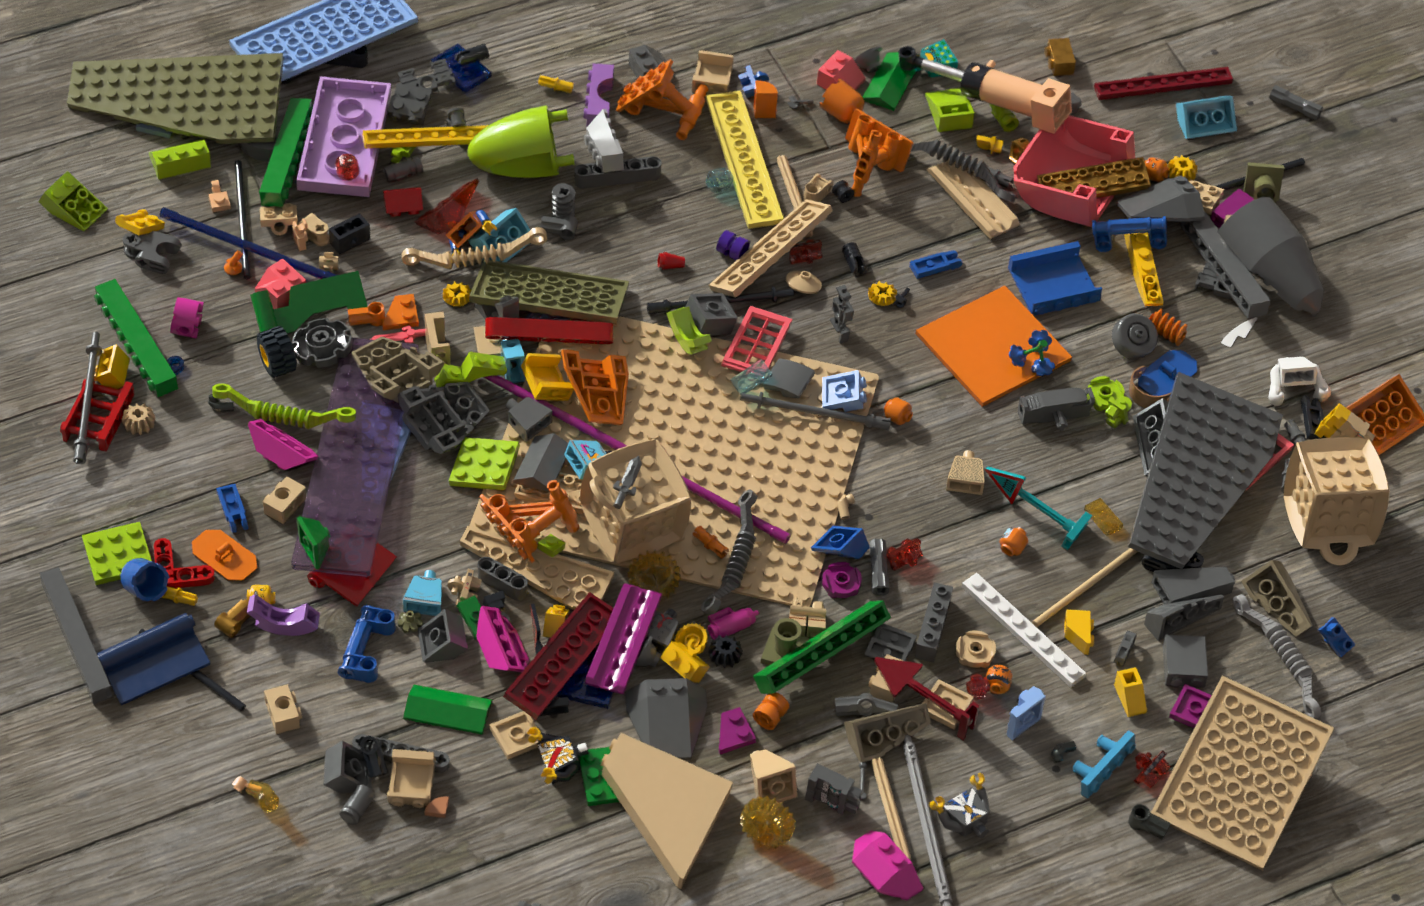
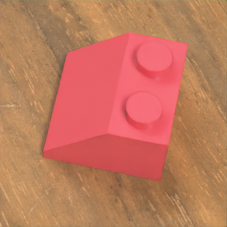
M837 50L818 70L817 85L827 90L832 83L836 85L838 79H842L856 90L865 81V76L852 57Z

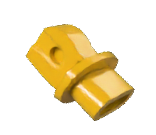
M977 135L976 139L979 148L991 150L990 154H993V152L1001 154L1004 141L997 140L995 136L989 138Z

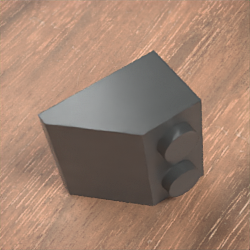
M647 45L629 49V66L637 78L645 76L648 71L654 70L662 62H666L661 52Z
M443 610L418 628L422 659L425 663L452 660L468 650L463 618L451 611Z
M344 741L327 749L325 753L324 785L338 793H353L358 785H365L371 789L372 778L368 771L364 753Z

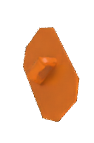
M205 530L192 541L193 555L211 566L227 580H244L257 569L256 555L222 530Z

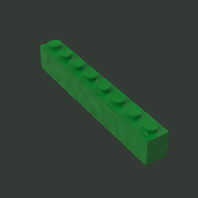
M290 99L259 191L262 206L283 207L285 200L288 199V190L292 187V178L296 175V166L300 163V154L304 150V142L307 137L313 110L312 99Z
M116 279L95 286L96 295H94L96 304L102 306L101 310L104 317L109 318L112 330L116 329L119 341L124 342L126 353L132 355L131 359L134 366L140 368V375L142 379L147 380L149 390L151 392L154 391L157 398L177 390L176 375Z
M870 601L755 674L753 678L760 693H776L891 619L884 601Z

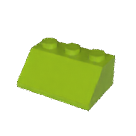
M205 140L149 152L158 180L211 167L210 152Z

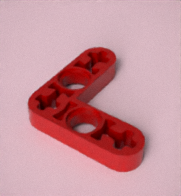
M160 538L155 541V562L159 564L162 561H168L170 563L164 567L169 574L167 587L177 589L213 583L215 573L211 566L201 565L174 568L171 542L166 538ZM162 546H165V554H161ZM188 574L191 578L189 580H182L181 576Z

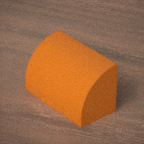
M755 81V118H776L778 92L772 84L766 81Z

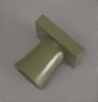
M1248 162L1243 192L1254 198V200L1262 197H1271L1276 203L1280 198L1284 165Z
M783 618L775 623L760 663L771 665L810 640L808 637L801 636L802 628L796 620Z

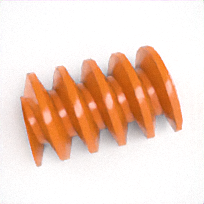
M1163 309L1154 312L1149 319L1154 323L1158 335H1163L1165 339H1169L1171 343L1175 342L1176 346H1179L1186 337L1187 324L1180 327L1181 320L1174 323L1175 317L1173 316L1168 319L1169 313L1162 316Z

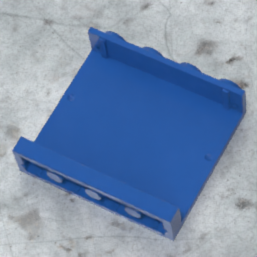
M1078 241L1010 256L1008 269L1033 316L1100 301L1102 287H1094L1079 257L1081 246Z

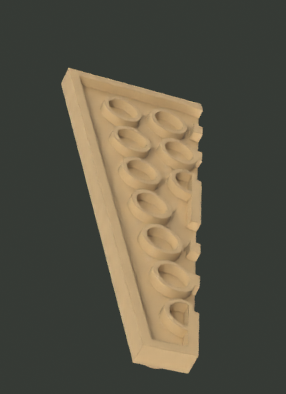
M467 526L460 540L462 547L480 557L493 558L525 576L530 586L572 610H575L589 592L603 601L614 578L613 571L558 554L552 558L539 549L532 553L535 561L531 563L528 559L524 560L518 553L519 549L517 547L513 548L507 538Z

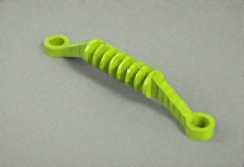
M221 383L212 387L213 397L231 399L257 420L262 417V420L267 421L269 418L270 422L276 420L280 424L283 421L284 425L290 423L291 426H296L297 424L299 428L305 426L306 429H311L334 419L343 423H350L356 420V410L351 407H342L322 414L312 410L306 413L305 409H301L299 412V409L296 407L292 410L290 406H287L285 409L284 405L278 407L275 403L271 406L269 402L264 404L263 401L249 400L228 384Z

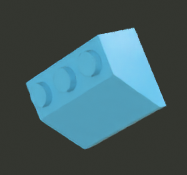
M1233 96L1176 103L1178 122L1186 139L1237 131Z
M514 208L505 210L492 221L497 230L493 229L491 235L482 229L468 241L474 251L476 247L483 251L484 245L490 250L491 244L497 249L498 243H511L528 233L530 228L518 209ZM523 248L516 251L511 256L507 257L504 261H500L499 257L497 256L496 261L507 262L518 252H520Z

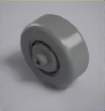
M1133 313L1126 315L1114 325L1112 342L1122 356L1136 360L1145 357L1155 349L1158 342V333L1154 323L1148 317Z

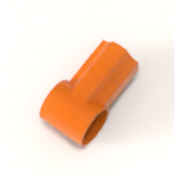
M373 302L368 307L348 309L349 325L370 323L372 326H382L385 319L384 305L380 302Z

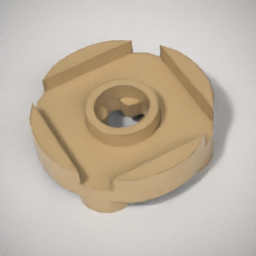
M982 631L966 632V635L960 636L957 640L956 655L959 658V663L962 665L986 668L995 657L996 644L994 640L992 641L988 638V634ZM974 647H978V650L980 651L975 652L972 649Z

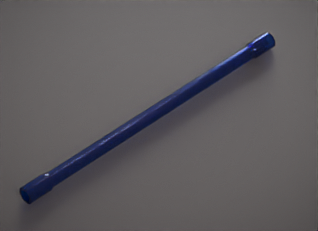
M163 207L160 211L159 216L163 219L184 225L275 262L284 259L294 269L316 278L324 279L337 276L329 271L313 267L183 216L168 208Z

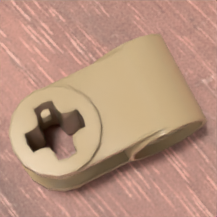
M818 173L815 174L812 180L805 186L803 202L806 199L820 202L831 192L834 182L822 178Z
M310 213L304 218L308 224V228L305 230L308 239L317 246L328 245L330 243L329 235L327 234L329 230L328 225L317 218L316 215Z

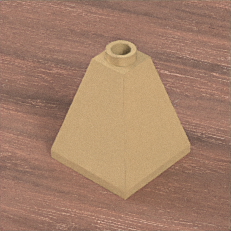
M766 749L757 750L750 754L759 809L797 797L796 767L793 763Z

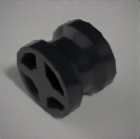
M846 180L837 182L832 188V193L838 196V200L841 203L848 202L855 194V191L849 187Z

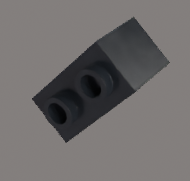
M360 213L329 228V242L339 255L371 239L370 224Z

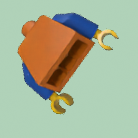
M485 211L469 212L446 234L449 238L452 256L454 255V250H457L458 254L461 255L460 247L469 242L468 240L482 229L489 235H491L493 229L497 230V227L490 221Z

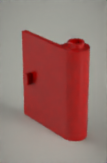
M348 525L328 549L321 567L317 570L313 567L308 573V582L315 588H322L326 584L357 607L397 556L357 527Z

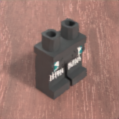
M817 763L808 778L805 800L811 803L814 799L827 804L829 808L837 810V813L843 815L845 810L856 814L861 803L859 800L863 790L854 786V779L849 777L847 780L843 775Z

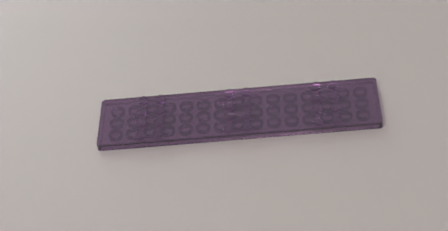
M352 338V350L346 358L339 359L327 412L342 407H351L356 410V420L350 423H343L334 419L324 423L317 451L318 458L315 460L302 517L318 520L323 527L328 528L331 536L329 538V549L321 567L316 570L299 542V535H297L291 566L294 570L368 577L372 569L401 429L403 427L402 416L404 411L399 403L384 398L371 388L352 356L354 350L374 340ZM402 343L403 348L410 350L411 347H415L419 353V346L417 344Z

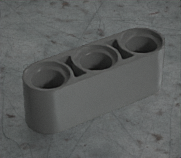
M482 557L479 559L478 578L483 583L498 591L503 590L506 596L516 601L524 600L527 597L528 580L525 576L493 558Z

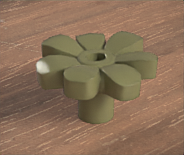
M408 610L406 614L401 613L399 615L397 624L399 627H402L405 633H408L410 629L412 632L418 630V627L423 626V620H420L421 614L419 612L414 614L412 610Z

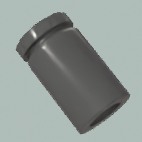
M358 785L340 811L341 818L351 825L357 824L375 798L374 792L365 785Z

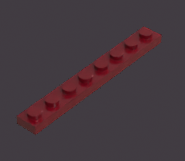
M1229 67L1098 82L1094 83V90L1098 100L1232 84L1233 77Z

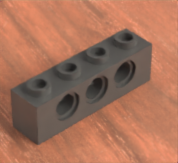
M934 582L917 642L916 659L935 662L952 599V586Z

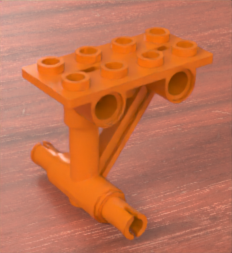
M670 59L665 63L662 62L656 69L648 71L645 76L638 77L634 83L627 84L623 90V96L618 100L616 110L620 112L625 109L632 115H638L643 106L647 105L680 114L682 116L679 121L680 127L676 137L680 140H685L702 112L708 87L704 84L698 85L695 94L688 100L671 82L674 72L671 69L673 61Z
M859 109L854 110L845 139L850 142L848 148L852 152L859 153V159L853 175L854 183L852 189L855 191L854 196H861L864 184L869 181L872 169L876 165L883 170H892L894 168L899 172H903L913 146V141Z
M551 480L547 484L551 500L549 502L509 505L506 498L501 494H496L489 499L483 494L479 496L482 501L480 506L487 513V519L492 524L495 523L502 536L506 535L510 545L513 548L517 547L520 556L524 560L528 559L531 563L535 561L532 553L538 547L535 538L557 519L566 524L569 532L574 533L579 530V524L576 521L577 514L568 499L566 491L561 489L557 480ZM540 515L532 522H527L524 518H520L523 516Z

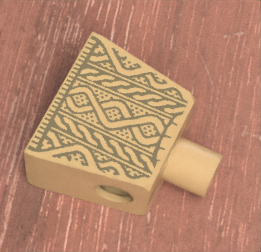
M967 450L963 453V456H955L948 475L946 490L978 495L983 494V461L980 458H974L975 453L973 451Z

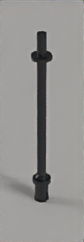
M772 286L771 291L741 294L736 297L725 296L728 303L771 298L773 303H776L777 298L794 296L793 289L776 290L775 286ZM664 299L663 302L647 303L648 315L656 313L667 314L671 310L686 307L688 301L670 302Z

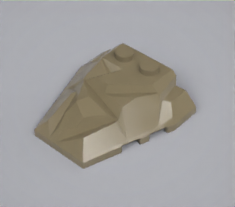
M382 336L352 352L354 360L371 388L384 398L394 400L399 403L398 394L414 386H419L420 389L429 388L433 384L432 378L437 376L444 366V361L430 352L421 354L417 352L415 347H411L409 350L403 348L402 343Z

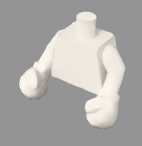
M1305 357L1278 359V364L1270 372L1271 385L1268 398L1274 406H1280L1283 403L1284 392L1281 391V387L1314 384L1315 392L1313 398L1320 399V402H1325L1331 396V390L1325 379H1323L1319 366L1310 362Z

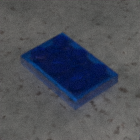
M456 44L432 58L431 62L446 59L448 69H452L456 86L466 93L490 79L492 72L480 61L461 66L455 60V54L465 49L460 44Z

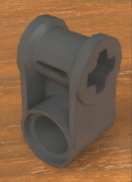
M452 108L448 111L447 127L466 126L463 108Z

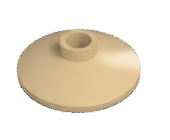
M792 271L786 276V283L798 292L814 294L821 290V281L808 271Z

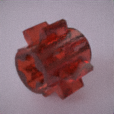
M975 674L971 675L970 681L966 682V689L969 695L974 696L978 700L986 698L985 693L990 691V684L987 677L982 678V675Z

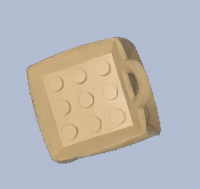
M1333 437L1298 442L1288 464L1284 485V501L1292 529L1303 548L1320 549L1322 557L1328 563L1333 565L1350 563L1356 557L1358 547L1376 543L1386 518L1390 490L1382 461L1369 439ZM1348 543V548L1344 554L1336 555L1331 551L1330 544Z
M657 439L635 443L601 456L590 462L584 473L580 492L581 506L594 535L613 562H623L650 554L682 538L690 518L691 496L677 466ZM639 456L642 465L633 484L636 487L635 496L627 495L621 509H616L614 503L619 491L613 489V485L616 481H620L619 485L620 487L622 486L621 481L630 460Z

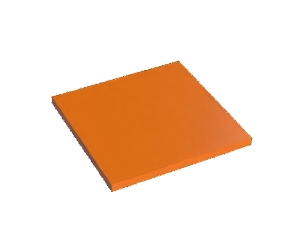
M1005 285L916 330V335L982 407L1041 377L1031 370L1034 361L1040 358L1038 352L1028 354L1024 361V366L1019 367L1012 364L1009 351H1011L1010 347L1012 345L1021 346L1023 350L1032 349L1028 342L1029 338L1032 337V332L1034 330L1047 331V329ZM1048 332V336L1052 338V343L1049 345L1048 350L1043 352L1044 358L1050 359V362L1055 364V368L1052 369L1053 371L1072 361V356Z

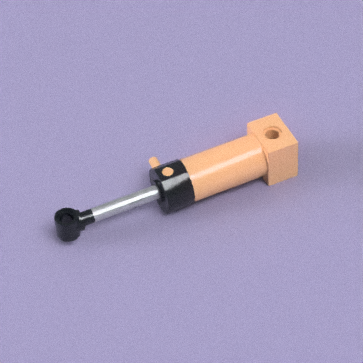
M904 46L898 51L899 64L902 70L910 71L918 67L960 81L962 95L1032 117V127L1054 134L1072 113L1071 90L1068 84L1048 78L1041 85L995 70L993 67L996 63L993 60H990L987 65L972 62L964 72L922 58L911 46Z

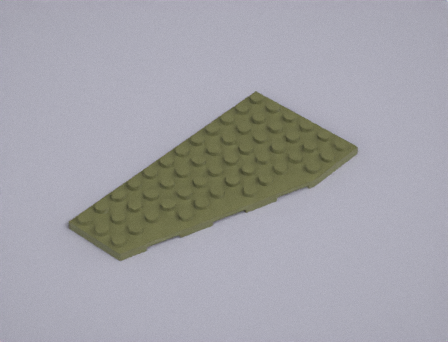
M283 53L73 62L67 105L71 109L88 113L89 111L113 116L114 119L135 124H148L165 128V131L181 135H194L216 140V143L220 144L274 142L284 56Z

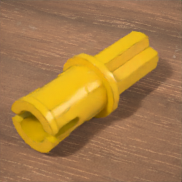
M542 75L538 80L540 86L552 88L554 91L559 90L572 93L573 82L563 81L558 77L554 79Z
M167 587L166 593L161 597L173 600L176 604L180 602L195 606L198 601L196 594L182 591L181 588Z

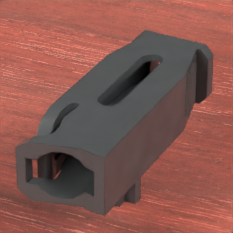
M1091 387L1085 390L1081 388H1066L1038 392L1025 397L1020 396L1018 415L1022 424L1055 421L1057 429L1063 431L1064 428H1068L1066 419L1090 415V410L1095 403V397Z

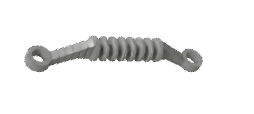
M1243 594L1233 597V606L1236 612L1261 626L1265 636L1270 638L1269 642L1274 644L1273 648L1278 650L1277 654L1282 656L1281 660L1286 662L1285 666L1290 668L1291 674H1294V679L1302 687L1303 707L1306 715L1314 719L1321 716V709L1318 702L1312 699L1311 694L1312 668L1307 666L1308 662L1303 660V655L1299 654V649L1295 648V643L1291 642V638L1283 630L1282 624L1251 609L1247 598Z

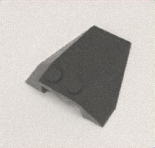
M1182 176L1167 179L1146 190H1141L1117 201V205L1129 219L1147 217L1155 219L1166 216L1167 221L1189 222L1205 220L1199 191Z
M687 678L645 680L626 691V711L641 742L679 759H691L707 710L706 689Z

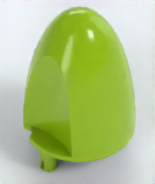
M547 105L504 117L485 127L471 140L467 149V155L470 161L479 169L500 176L529 178L559 175V167L575 165L573 154L557 157L552 130L554 122L568 121L567 109L551 112L548 110Z

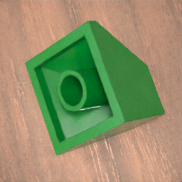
M301 516L297 517L299 542L317 570L321 567L329 549V538H331L327 527H323L318 520Z

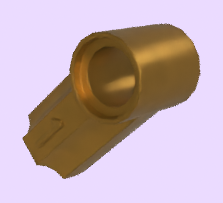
M240 600L228 613H221L215 620L214 626L231 638L236 636L241 625L251 616L247 613L249 602L247 600Z

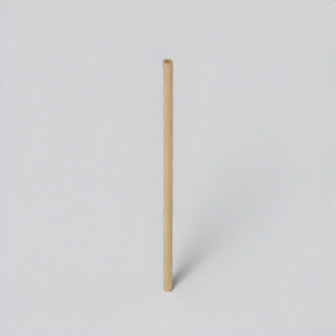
M1131 548L1033 620V625L1039 627L1138 551Z

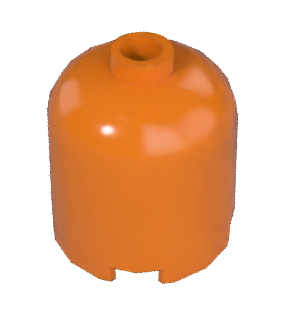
M838 79L836 85L832 83L822 96L825 99L823 103L820 102L819 104L820 108L843 123H850L855 109L864 112L863 97L842 79Z

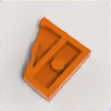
M414 294L397 295L394 297L382 323L383 330L401 329L405 326H419Z

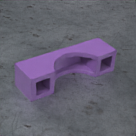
M593 63L592 70H589L588 81H591V83H587V94L589 96L585 98V106H588V108H584V119H587V126L603 109H607V118H609L610 103L604 101L599 96L613 88L614 65Z

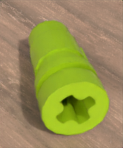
M993 104L989 105L992 109L991 113L1004 131L1010 132L1018 127L1019 120L1012 111Z

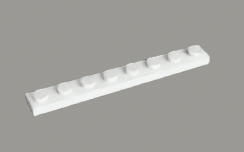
M978 573L962 583V588L1070 688L1085 678L1086 672Z

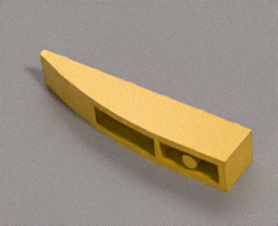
M1148 233L1124 234L1132 272L1144 305L1162 306L1164 302Z

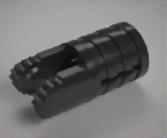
M485 43L455 54V60L461 66L489 58V51Z
M854 242L845 244L842 247V253L851 273H856L858 270L861 274H866L867 267L857 244Z

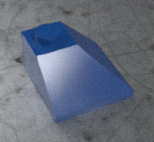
M832 526L811 547V550L840 557L859 559L863 557L870 546L863 528Z

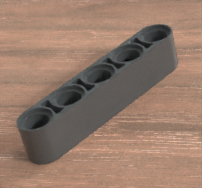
M655 156L623 159L624 170L604 173L600 167H597L596 163L580 164L574 170V184L579 188H590L658 180L661 177L662 161Z

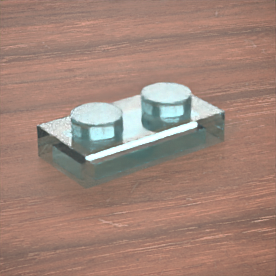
M761 359L730 380L741 395V393L746 394L773 375Z

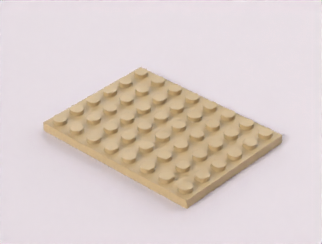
M1222 676L1151 813L1170 822L1171 827L1263 871L1334 728Z

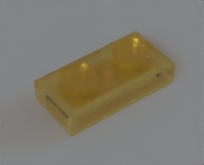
M1101 498L1085 505L1084 511L1092 515L1091 519L1106 536L1123 528V523Z

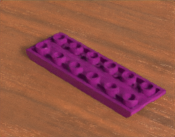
M623 584L586 676L585 684L624 695L663 596L662 593Z

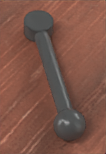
M862 762L859 764L861 769L860 789L863 790L860 800H865L864 783L867 764Z

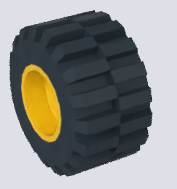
M281 326L257 334L258 351L262 363L271 377L275 378L296 370L297 361L292 342L287 332Z

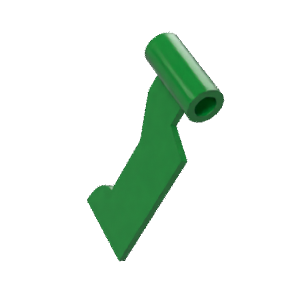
M359 271L291 286L289 306L273 309L268 290L250 295L260 332L281 326L287 333L296 331L312 314L345 306L347 309L368 307Z

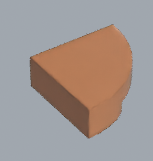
M439 797L431 801L425 809V815L445 818L449 797Z

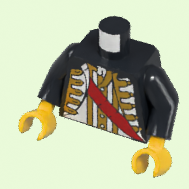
M531 727L527 732L530 735L528 738L530 743H535L536 740L539 742L537 745L546 767L541 776L546 777V784L552 783L553 785L557 782L570 781L577 771L581 769L578 758L589 754L585 743L573 747L568 736L563 737L540 733V730L536 727Z

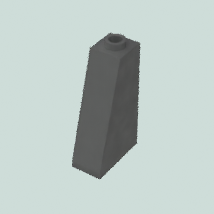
M1226 567L1170 569L1154 571L1151 583L1163 604L1230 594L1235 584V578Z

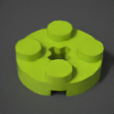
M1107 376L1092 379L1088 388L1091 387L1094 394L1095 403L1093 406L1097 411L1109 408L1108 400L1111 396L1116 401L1119 397L1124 396L1125 393L1124 387L1119 381L1110 380V377ZM1102 391H1105L1106 393L1110 394L1104 395L1102 394Z

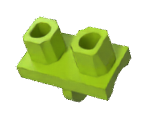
M1111 396L1108 400L1109 408L1105 411V415L1108 417L1106 423L1116 429L1120 423L1126 425L1129 421L1127 412L1131 409L1132 402L1126 396L1119 397L1116 401Z

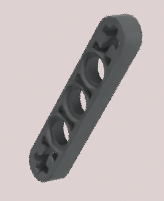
M356 735L352 740V746L361 750L358 745H360L364 737L369 735ZM378 738L382 746L387 748L383 752L385 761L393 762V749L434 752L436 759L434 772L443 773L450 767V758L444 752ZM373 740L369 741L366 745L368 751H373L376 746Z

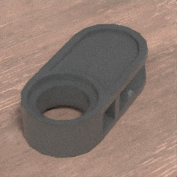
M1126 631L1116 653L1115 664L1120 662V666L1125 665L1135 643L1136 633Z

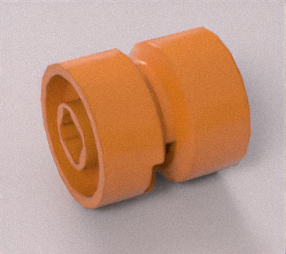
M777 692L767 694L762 700V704L753 712L755 722L764 729L773 730L779 723L780 718L788 711L789 702Z

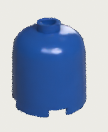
M136 558L127 562L122 569L120 576L123 588L143 601H156L168 589L166 586L169 574L161 564L143 558Z

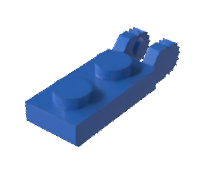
M953 250L913 260L910 262L909 267L915 277L919 279L946 270H954L963 263L961 259L956 258L958 254Z
M236 484L216 488L231 532H237V527L234 523L236 519H240L242 528L247 530L246 513Z

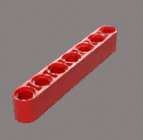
M488 317L485 319V338L492 340L519 339V341L607 345L613 343V324L608 322Z

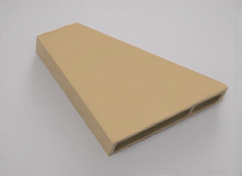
M620 733L618 739H613L609 748L611 750L609 755L605 754L602 759V776L610 788H612L614 794L676 887L681 889L731 793L733 782Z

